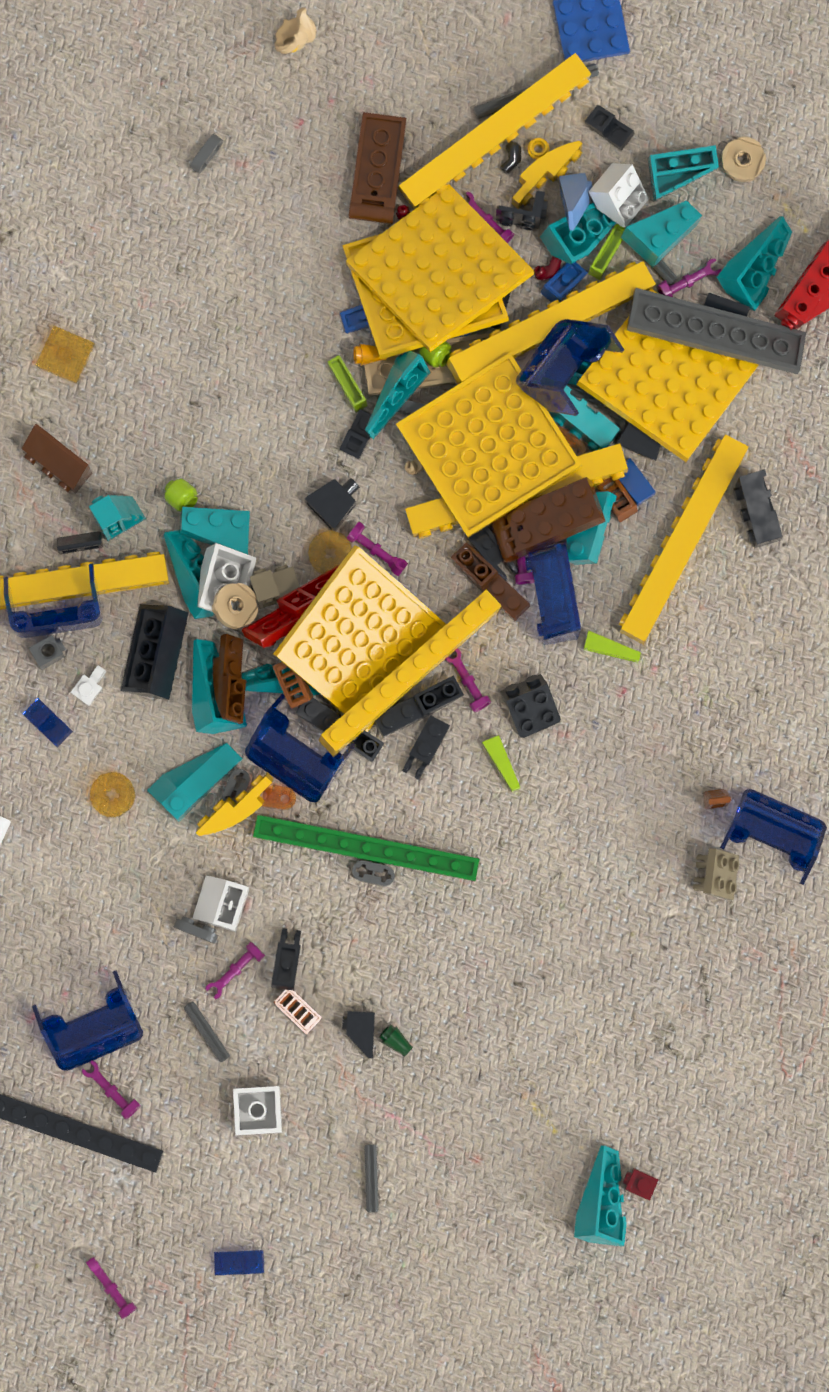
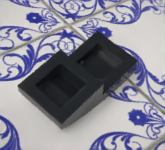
M597 105L585 120V123L592 130L621 151L635 134L633 129L617 120L614 114L600 105Z
M363 409L359 410L339 450L360 459L371 439L365 430L372 415L371 413Z

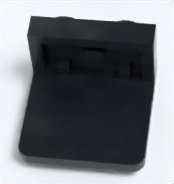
M536 190L532 212L498 205L496 221L508 227H511L513 224L519 225L522 229L528 231L539 229L541 218L546 219L548 200L545 199V192Z
M541 674L529 676L525 681L508 685L504 690L500 691L502 699L510 711L518 735L521 738L553 726L561 720L549 686Z

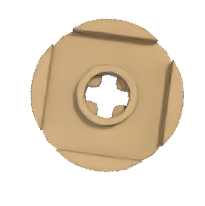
M739 137L732 142L730 141L725 146L721 157L724 173L739 182L755 180L762 173L766 163V155L760 143L750 137ZM745 154L750 162L741 164L737 157H742Z
M228 584L220 588L215 594L212 612L226 627L239 629L249 625L256 618L258 613L257 597L254 591L245 584ZM238 601L240 610H233L231 602Z

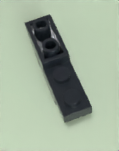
M453 675L388 709L374 722L382 738L435 713L463 697L464 694Z
M315 698L299 705L295 712L296 715L312 724L313 727L322 733L342 717ZM364 730L346 748L373 762L384 743Z

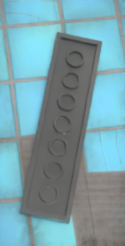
M639 288L634 290L627 331L797 375L801 368L806 332L790 330L789 327Z

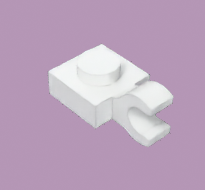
M98 665L90 678L83 675L70 693L90 706L103 689L98 683L107 671Z

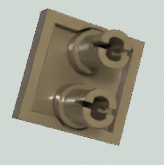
M709 848L708 855L698 854L696 859L704 862H696V867L698 869H706L705 878H694L693 882H698L699 884H693V889L725 900H734V894L737 890V871L740 866L739 855L716 848Z

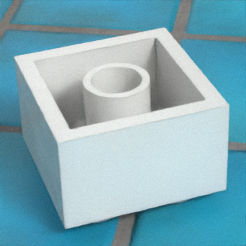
M279 1086L233 1089L235 1135L282 1133Z

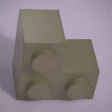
M288 565L278 567L274 573L271 570L266 571L264 568L253 572V576H250L259 609L277 604V599L300 587L293 566L289 568Z

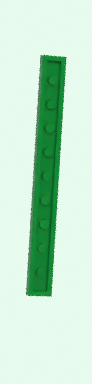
M257 815L253 838L474 882L476 881L480 861L478 858Z

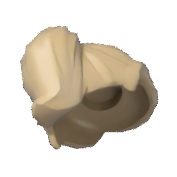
M306 8L298 9L296 18L284 19L283 24L275 34L276 51H279L281 54L294 53L301 50L306 43L314 41L317 30L314 21L308 17Z

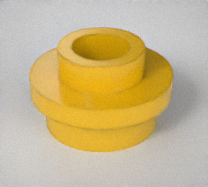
M542 138L532 139L527 147L529 156L535 160L548 153L550 149L548 142ZM539 146L542 148V152L537 153L534 148Z

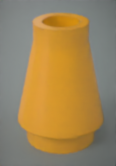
M366 344L354 346L353 357L355 364L363 366L381 361L376 346Z

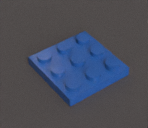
M553 0L564 61L574 53L578 55L582 62L630 54L620 0Z

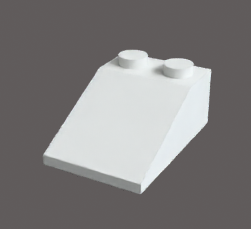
M217 543L206 548L200 573L198 607L212 612L215 594L225 585L242 583L249 587L250 576H252L256 557ZM238 601L231 602L233 610H240Z

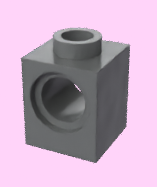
M53 635L29 647L41 670L65 658L62 652L66 650L60 638L55 640ZM47 646L55 648L54 654L50 657L43 655V650Z

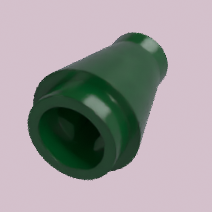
M389 1024L379 1035L382 1044L400 1053L403 1057L413 1048L398 1027H394L392 1024Z

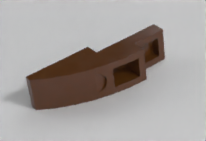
M467 542L451 556L453 562L482 593L487 589L501 604L500 610L502 609L514 622L530 607V603L498 574V571Z
M223 634L220 636L219 657L213 658V685L216 703L222 719L242 724L246 680L241 679L244 639Z

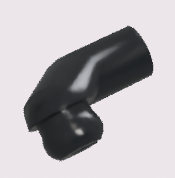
M514 141L507 143L506 149L509 159L500 166L506 175L521 162V146Z

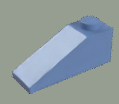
M585 173L559 176L560 196L569 230L575 229L590 203L589 190L592 188V182L587 181Z

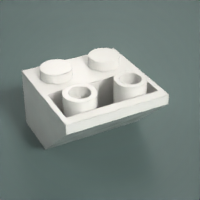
M612 163L589 190L596 208L622 227H626L649 199L632 164Z
M206 875L192 919L236 932L249 887Z

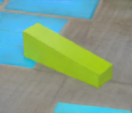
M617 223L615 224L588 272L589 275L601 280L623 241L621 236L625 227Z
M340 355L327 361L355 413L367 407L364 395Z
M588 630L584 650L636 663L639 662L641 652Z
M498 735L483 741V747L511 792L520 789L519 782L500 736Z

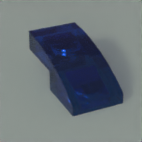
M39 698L23 713L57 748L73 732Z
M264 1251L214 1252L215 1275L264 1273Z

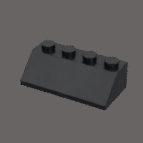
M140 604L120 691L154 699H170L182 640L187 625L188 612L167 605Z

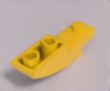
M575 141L562 145L533 162L519 176V182L523 186L512 197L511 204L517 209L522 204L526 206L533 198L532 193L536 188L540 190L547 182L546 177L554 182L557 177L564 176L568 171L567 166L571 161L575 163L582 155L583 143Z
M268 772L264 776L259 774L250 783L252 787L247 792L243 790L235 798L236 803L230 797L225 801L221 799L212 808L214 812L209 817L205 815L199 820L196 834L201 836L222 831L253 814L263 805L264 799L260 794L273 782L274 778Z

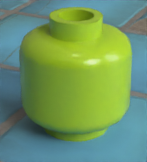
M445 341L431 352L425 347H421L419 355L432 367H443L450 358L449 354L452 353V347Z
M182 478L175 481L171 480L165 486V501L177 511L181 512L182 507H194L197 503V490Z

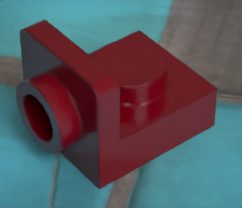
M633 1168L632 1172L627 1171L622 1184L626 1185L624 1190L650 1201L659 1179Z

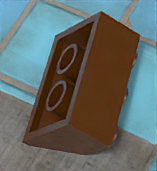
M38 424L34 425L21 448L25 454L23 458L32 465L37 463L41 466L42 469L40 471L49 479L52 477L56 478L59 481L58 485L68 493L71 490L76 494L92 475L89 465Z

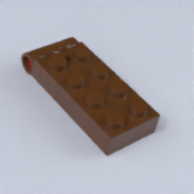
M363 112L349 219L393 224L407 118Z
M585 477L519 505L492 522L491 525L503 561L512 562L606 521L593 483L588 477Z

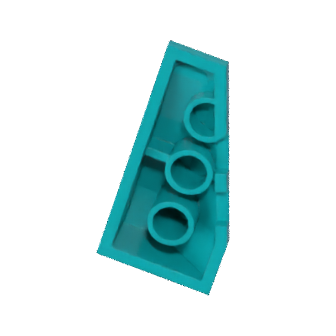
M592 203L588 205L574 230H569L567 219L564 217L549 225L541 234L540 239L552 256L572 264L588 256L616 222L599 211L595 204Z
M779 216L729 260L717 276L725 292L741 304L749 306L752 311H756L769 291L767 285L770 277L775 276L777 260L783 256L792 234V230L783 216Z
M408 351L400 354L395 359L365 429L371 439H374L431 373L421 355Z
M180 530L165 532L163 536L182 596L194 619L214 616L213 612L198 607L200 573L204 556L200 553L201 548L190 537L180 534Z
M195 639L193 641L192 714L196 732L217 734L245 728L247 726L245 712L242 724L222 719L216 703L213 685V658L219 657L218 650L213 641Z
M267 663L242 673V679L246 680L245 691L284 694L273 665ZM287 667L282 669L281 671L284 674L290 671L291 669ZM294 674V675L289 676V677H287V678H285V679H286V681L288 682V681H290V680H292V679H294V678H296V677H295V674ZM299 684L290 686V689L293 690L299 687ZM308 684L312 694L318 695L319 693Z
M225 743L163 774L147 791L180 822L243 758L228 743Z
M604 1145L600 1146L576 1214L575 1238L588 1243L625 1246L627 1222L626 1216H622L621 1209L624 1195H620L619 1182L622 1177L619 1151Z

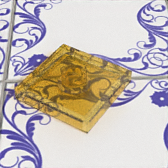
M53 326L38 358L36 367L77 384L95 343L57 326Z

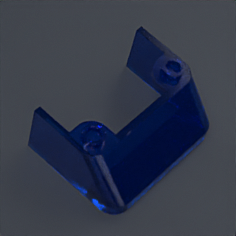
M564 319L554 325L517 376L516 383L523 392L549 411L577 416L579 412L563 390L583 362H597L605 351L622 353L624 348L609 325Z
M566 543L554 544L528 552V556L525 557V565L527 571L531 570L540 612V623L536 625L538 636H543L542 645L578 640L581 624Z
M89 564L92 600L83 601L74 607L35 613L15 611L9 579L4 577V599L10 627L14 633L20 638H30L99 626L103 620V613L94 565Z
M281 694L264 714L245 749V754L250 761L306 800L318 802L344 767L356 744L352 743L343 755L338 753L333 757L327 751L324 756H321L287 732L290 725L289 720L285 714L278 710L285 698V695Z
M746 789L728 825L720 848L724 850L729 839L734 843H743L747 841L748 837L788 854V861L791 867L797 871H803L799 884L804 885L818 857L827 826L822 820L756 790Z
M117 970L112 973L118 987L106 994L107 1006L67 1023L60 1015H50L43 1018L36 1004L32 1006L40 1032L61 1070H72L131 1045L142 1038V1027Z

